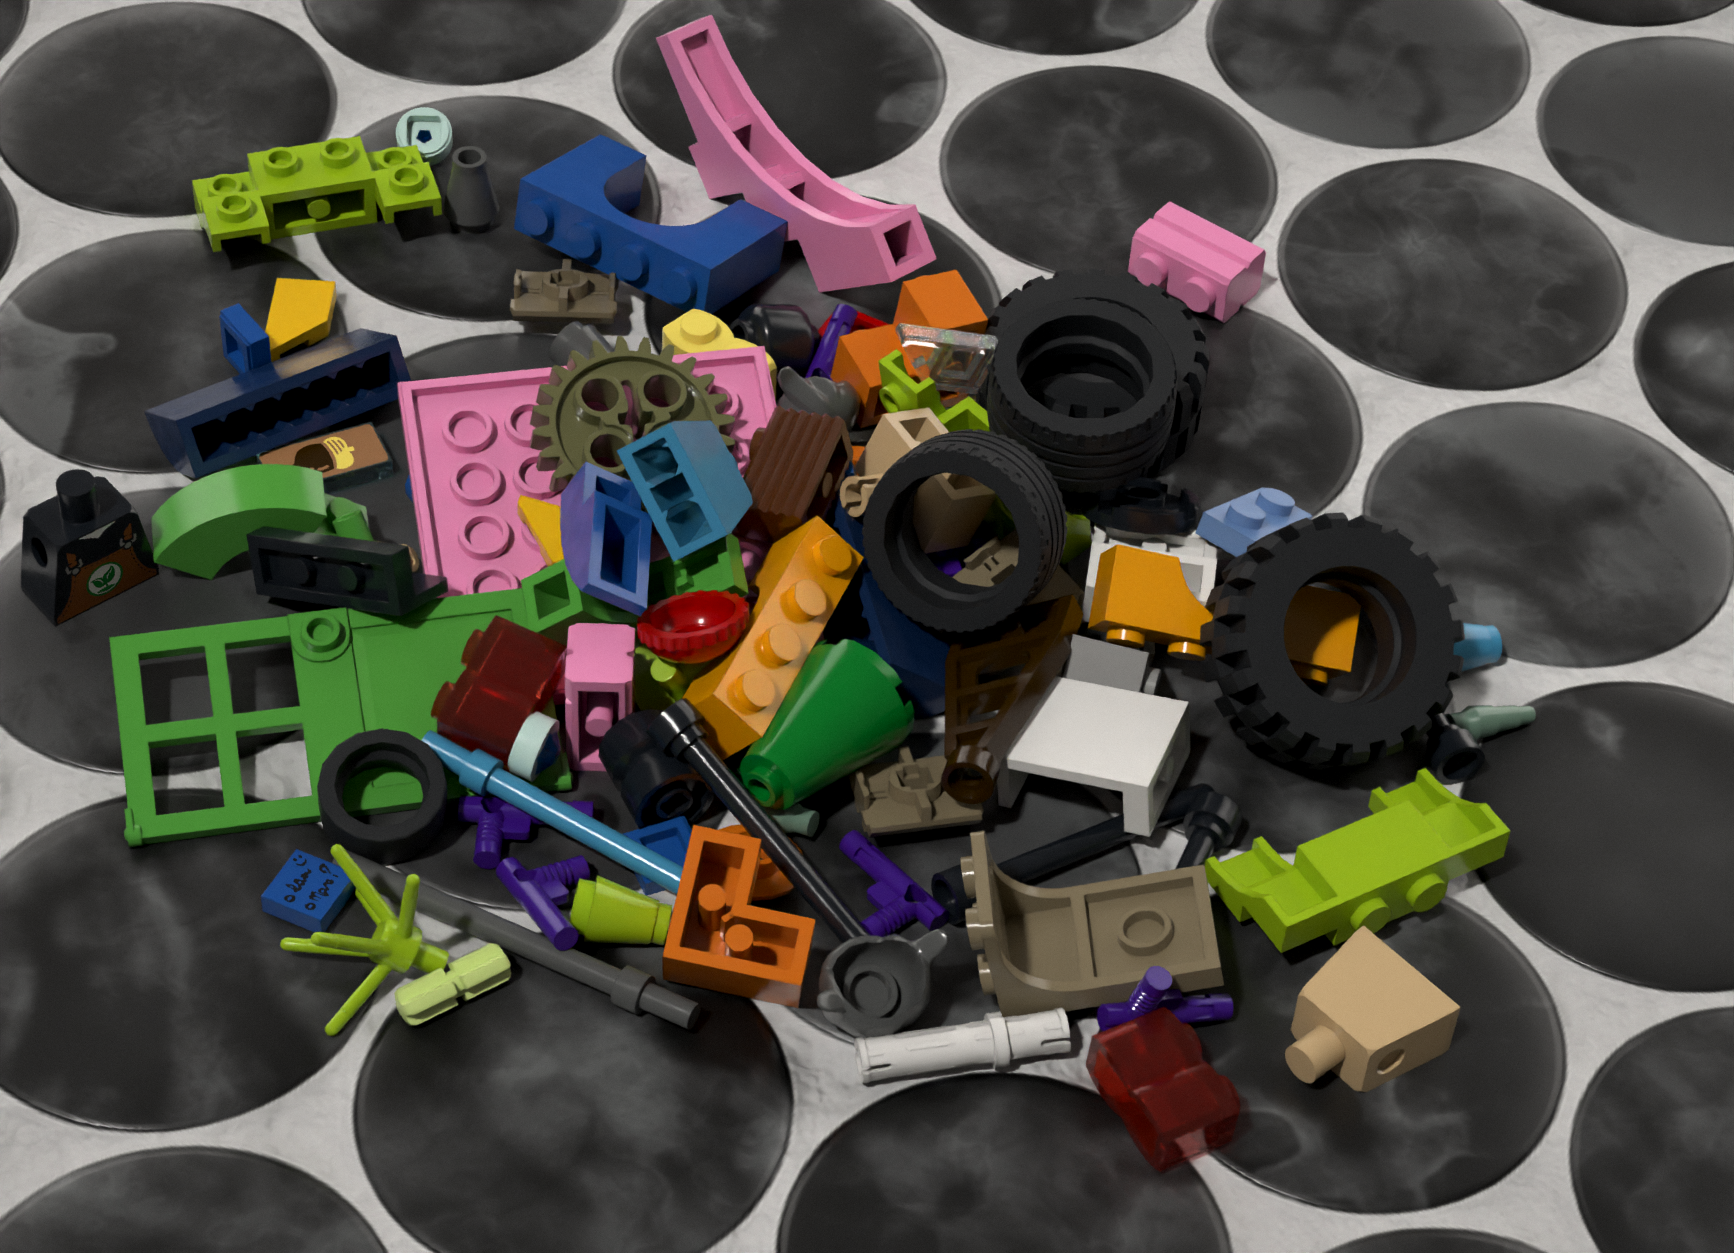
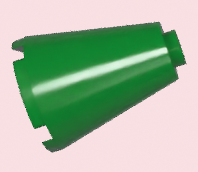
M826 639L818 642L812 648L762 738L751 744L740 764L743 785L761 806L777 810L788 809L897 749L911 733L915 713L912 702L910 700L905 706L903 705L895 689L902 682L895 670L876 652L849 639H841L836 645L826 644Z

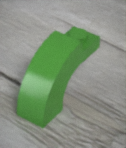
M257 464L223 470L203 477L182 488L161 505L152 516L154 563L212 580L227 561L249 550L246 534L263 526L338 536L332 523L334 519L346 513L361 510L368 525L366 506L354 503L349 499L324 493L322 472L310 468L283 464Z
M730 533L674 562L671 556L651 562L649 565L646 610H648L650 605L657 604L659 600L668 599L673 595H682L685 592L692 593L699 590L729 591L730 594H739V597L749 594L738 538ZM564 559L521 580L530 637L567 649L568 628L576 623L626 624L635 628V649L643 645L637 635V618L641 616L582 592L572 581Z

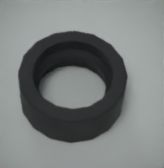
M383 728L357 733L338 744L322 764L317 785L319 812L323 830L334 845L340 844L346 850L378 864L385 865L411 859L427 849L442 830L447 810V782L443 765L428 744L411 734ZM380 767L399 769L415 777L421 784L423 793L421 808L415 815L399 824L384 827L363 824L349 816L344 808L342 796L345 785L350 779L365 770Z

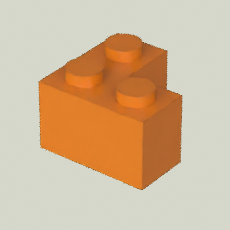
M957 269L934 275H923L912 280L903 281L893 324L868 330H857L851 334L839 336L830 377L836 383L842 380L847 381L856 389L861 399L860 414L856 421L860 428L876 425L883 414H888L879 395V391L882 389L878 361L896 349L902 353L904 366L911 379L919 384L930 377L935 381L936 390L940 393L941 404L944 408L956 405L969 395L989 319Z
M693 825L662 956L663 980L799 1008L813 943L816 919L751 906L760 865L762 839Z

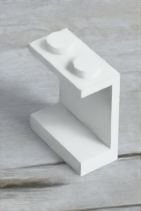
M1055 676L1001 760L1000 773L997 779L999 806L1012 807L1029 773L1123 792L1124 832L1150 837L1190 753L1189 702Z

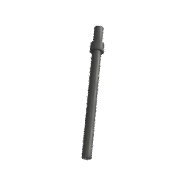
M346 850L379 894L402 903L405 882L408 876ZM333 859V862H332V863L335 864V865L340 866V865L337 863V861H336L335 859ZM420 882L416 906L417 911L490 943H496L501 948L611 995L612 1004L636 1015L641 1014L645 1010L688 1030L692 1029L697 1022L701 1011V1004L656 985V979L653 975L630 965L621 970L573 948L565 951L557 950L546 936Z

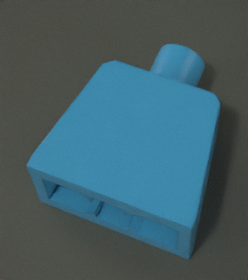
M711 420L673 421L617 450L673 562L730 534L753 503L752 495L738 470L735 457L729 452L717 427Z

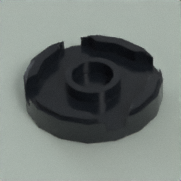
M1138 477L1136 480L1129 481L1128 484L1120 485L1115 489L1111 488L1107 491H1096L1095 493H1080L1077 512L1094 523L1121 531L1172 535L1190 532L1198 527L1201 500L1186 488L1181 489L1180 497L1167 493L1168 484L1161 483L1162 481Z

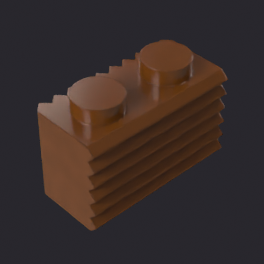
M779 405L774 409L767 427L756 429L750 444L751 462L743 477L752 495L753 503L737 524L740 537L775 543L817 515L822 520L827 519V513L831 509L832 500L836 499V491L840 490L841 480H844L845 471L849 468V461L853 460L854 451L845 420L838 415L832 418L827 414L820 416L816 412L809 414L803 409L799 412L793 408L785 410Z

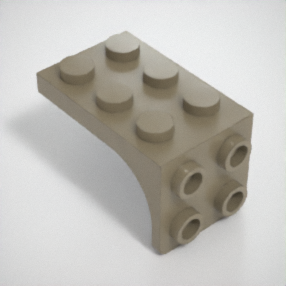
M984 830L970 833L972 855L960 858L967 898L976 897L977 903H972V908L965 909L967 931L972 951L985 950L984 954L977 955L982 991L984 996L996 994L1002 1017L1033 1014L1054 1010L1055 1008H1063L1066 1012L1096 1007L1106 1003L1126 1002L1145 972L1152 966L1163 967L1170 973L1172 984L1168 990L1179 989L1181 992L1224 986L1204 864L1066 888H1039L1020 883L1004 874L997 867L992 859Z

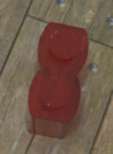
M497 615L492 619L485 632L475 629L468 639L461 657V665L465 666L466 669L455 684L446 681L434 701L431 717L437 719V734L471 752L476 749L485 751L503 761V769L509 772L508 759L522 725L531 713L538 711L543 714L563 677L566 667L567 646Z
M1162 1007L1092 1036L1086 1061L1089 1075L1105 1102L1123 1119L1126 1129L1140 1153L1157 1171L1160 1172L1232 1141L1240 1112L1238 1093L1226 1076L1218 1075L1207 1062L1202 1060V1047L1199 1038L1189 1024L1181 1023L1170 1010Z

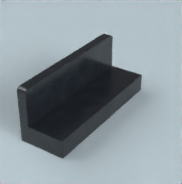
M266 526L246 534L257 595L402 616L449 591L447 577L412 572L409 547L405 545Z

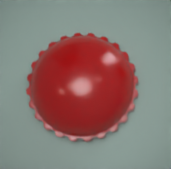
M699 590L692 593L685 592L682 595H673L668 599L659 600L655 605H650L648 610L644 611L641 617L637 618V635L641 643H645L653 654L666 661L678 664L707 662L725 654L739 641L746 628V624L749 623V603L745 602L744 597H739L737 593L730 594L729 591Z

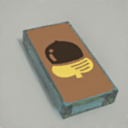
M372 421L272 448L255 455L256 465H294L321 471L324 493L326 494L393 476L392 459Z

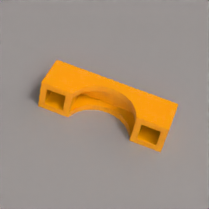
M818 515L772 545L748 586L759 597L749 615V623L746 624L741 638L728 652L713 659L696 674L682 699L687 698L705 718V722L702 725L708 732L705 741L722 760L763 737L864 558Z
M1118 544L1100 554L1088 629L1106 632V641L1108 643L1124 647L1143 648L1145 641L1168 645L1167 654L1180 659L1203 661L1206 659V654L1212 655L1211 647L1200 645L1201 625L1213 620L1214 613L1209 612L1191 593L1184 579L1179 557ZM1306 585L1296 592L1290 602L1284 623L1285 648L1292 667L1306 685L1326 686L1328 679L1330 680L1351 672L1361 605L1349 594Z

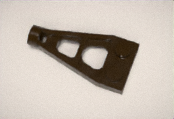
M1073 594L1025 606L1006 621L983 630L979 629L975 632L957 633L956 631L945 660L944 756L947 762L941 777L944 790L953 799L965 804H979L988 800L993 794L1000 773L1002 758L1072 651L1073 634L1077 635L1083 617V612ZM1026 664L1019 675L978 685L979 675L994 676L1007 668ZM999 710L995 718L970 723L971 716ZM968 768L978 771L982 776H969Z

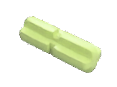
M490 943L449 963L450 971L446 973L444 969L439 968L398 988L394 993L395 1004L404 1021L409 1026H417L457 1006L456 998L460 996L464 1001H467L508 981L511 977V965L507 955L504 954L500 946L496 943Z

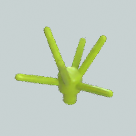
M335 844L331 847V855L356 887V897L377 925L372 938L314 932L311 938L308 939L286 937L280 942V946L284 951L369 957L373 963L378 964L326 1025L325 1032L329 1036H335L392 970L404 974L411 966L429 974L439 968L444 969L449 957L448 951L421 941L422 930L413 926L420 885L419 876L410 874L406 878L398 919L359 866L340 844Z

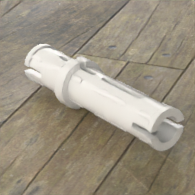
M1055 1008L1050 1011L1002 1017L1000 1011L986 1013L983 1021L878 1037L855 1038L854 1047L856 1051H859V1053H855L859 1079L863 1084L891 1077L988 1063L992 1064L993 1069L1005 1068L1009 1066L1010 1060L1044 1054L1069 1053L1071 1043L1069 1039H1064L1070 1038L1069 1023L1065 1010L1063 1008Z

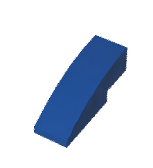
M585 462L561 493V545L566 567L572 581L582 592L641 616L647 609L652 519L649 513L641 510L642 500L632 481Z

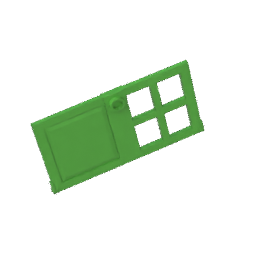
M522 588L435 598L402 616L346 609L344 607L287 614L288 616L109 637L128 809H124L126 820L124 837L128 841L129 847L321 822L317 785L322 764L338 744L360 732L383 728L407 732L422 740L424 735L432 730L471 752L476 749L485 751L503 761V769L509 772L508 759L511 749L528 716L538 711L557 720L544 644L530 637ZM291 642L300 706L233 714L225 650ZM205 652L213 717L146 725L139 660ZM303 729L312 795L245 804L236 738ZM559 730L552 751L538 777L531 782L517 776L544 792L572 790L573 774L569 770L567 753L562 751ZM216 740L224 807L157 815L149 749ZM380 767L365 770L350 779L344 787L342 799L344 808L349 816L359 817L420 809L423 793L421 784L415 777L399 769ZM443 767L447 782V805L459 804L460 795L481 796L459 783V776ZM489 793V794H488L487 796H485V797H497V796H495V795Z

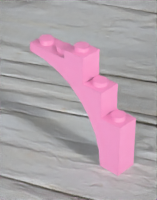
M712 15L699 18L656 38L698 141L689 146V150L709 199L743 193L746 202L788 221L784 242L798 239L819 293L893 282L937 259L915 204L889 205L860 196L827 176L805 158L778 129L753 95L732 59Z

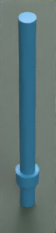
M432 730L428 731L421 741L429 745L442 762L443 767L459 776V783L483 797L491 793L677 895L683 870L682 866L503 769V761L481 749L471 752Z

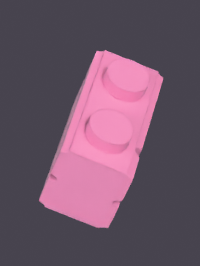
M1169 201L1155 213L1153 219L1149 218L1135 231L1132 237L1128 272L1130 275L1137 277L1147 287L1153 283L1164 289L1168 295L1184 302L1191 310L1203 312L1222 323H1226L1239 311L1240 305L1244 306L1258 293L1261 286L1266 252L1251 242Z
M576 623L568 628L565 667L566 753L569 768L573 769V771L607 772L598 757L599 744L613 725L626 716L635 713V628L629 625Z

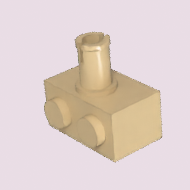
M929 407L882 415L855 466L859 476L847 477L842 482L840 488L841 504L844 509L850 507L848 511L850 516L859 517L866 514L865 509L874 488L884 473L897 460L924 441L949 433ZM951 473L931 476L920 485L914 496L913 525L921 549L925 554L968 546L993 503L996 493L969 476Z

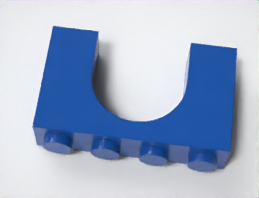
M604 135L596 136L520 179L514 223L515 230L608 275L611 272L616 273L617 279L685 312L691 309H698L713 314L779 271L788 221L741 199L712 217L691 225H658L626 215V212L637 207L640 203L647 155Z

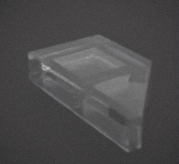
M899 323L895 329L920 381L922 382L930 377L935 381L937 390L976 394L990 372L996 345H998L996 336Z

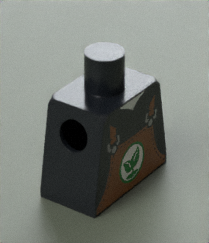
M72 469L62 473L56 480L57 495L28 509L23 516L21 589L55 627L159 575L158 565L154 563L152 549L134 507L105 477H94L90 472L82 469Z

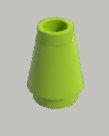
M597 875L595 882L579 878L569 921L578 931V934L584 936L583 943H654L664 945L672 905L660 903L659 900Z

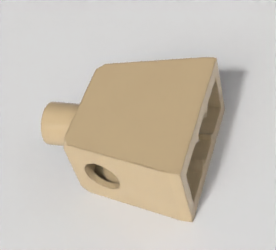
M1362 926L1309 980L1298 995L1291 1027L1293 1036L1297 1041L1286 1049V1062L1294 1075L1305 1083H1313L1331 1069L1353 1090L1368 1092L1449 1050L1461 1007L1369 929Z

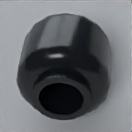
M753 304L744 309L739 318L733 321L730 326L734 338L765 347V351L772 357L777 366V377L780 370L788 366L799 376H803L808 370L820 344L817 328L811 324L808 315L796 305Z

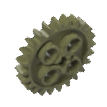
M617 336L614 352L609 353L598 340L592 341L589 360L579 352L572 350L569 354L567 369L554 365L551 369L549 384H541L536 399V403L539 405L533 406L530 425L535 427L532 431L530 448L542 450L539 453L536 468L538 471L555 470L549 486L551 492L565 489L585 462L632 481L617 450L632 443L634 440L633 436L635 439H640L673 421L711 420L717 427L729 452L732 454L735 440L729 437V435H731L735 419L734 416L722 414L728 400L727 395H708L715 376L711 373L695 378L692 373L696 358L692 356L678 365L672 361L674 346L671 344L666 346L658 356L651 353V344L649 338L646 337L640 342L638 351H629L623 336ZM623 385L631 389L633 400L631 410L632 428L630 425L624 424L628 412V401L622 387ZM659 398L666 401L670 406L665 408L657 407L647 399ZM599 402L609 410L595 411L585 403ZM606 457L614 460L619 466L613 468L603 467L597 464L594 458ZM641 502V510L648 513L643 502Z

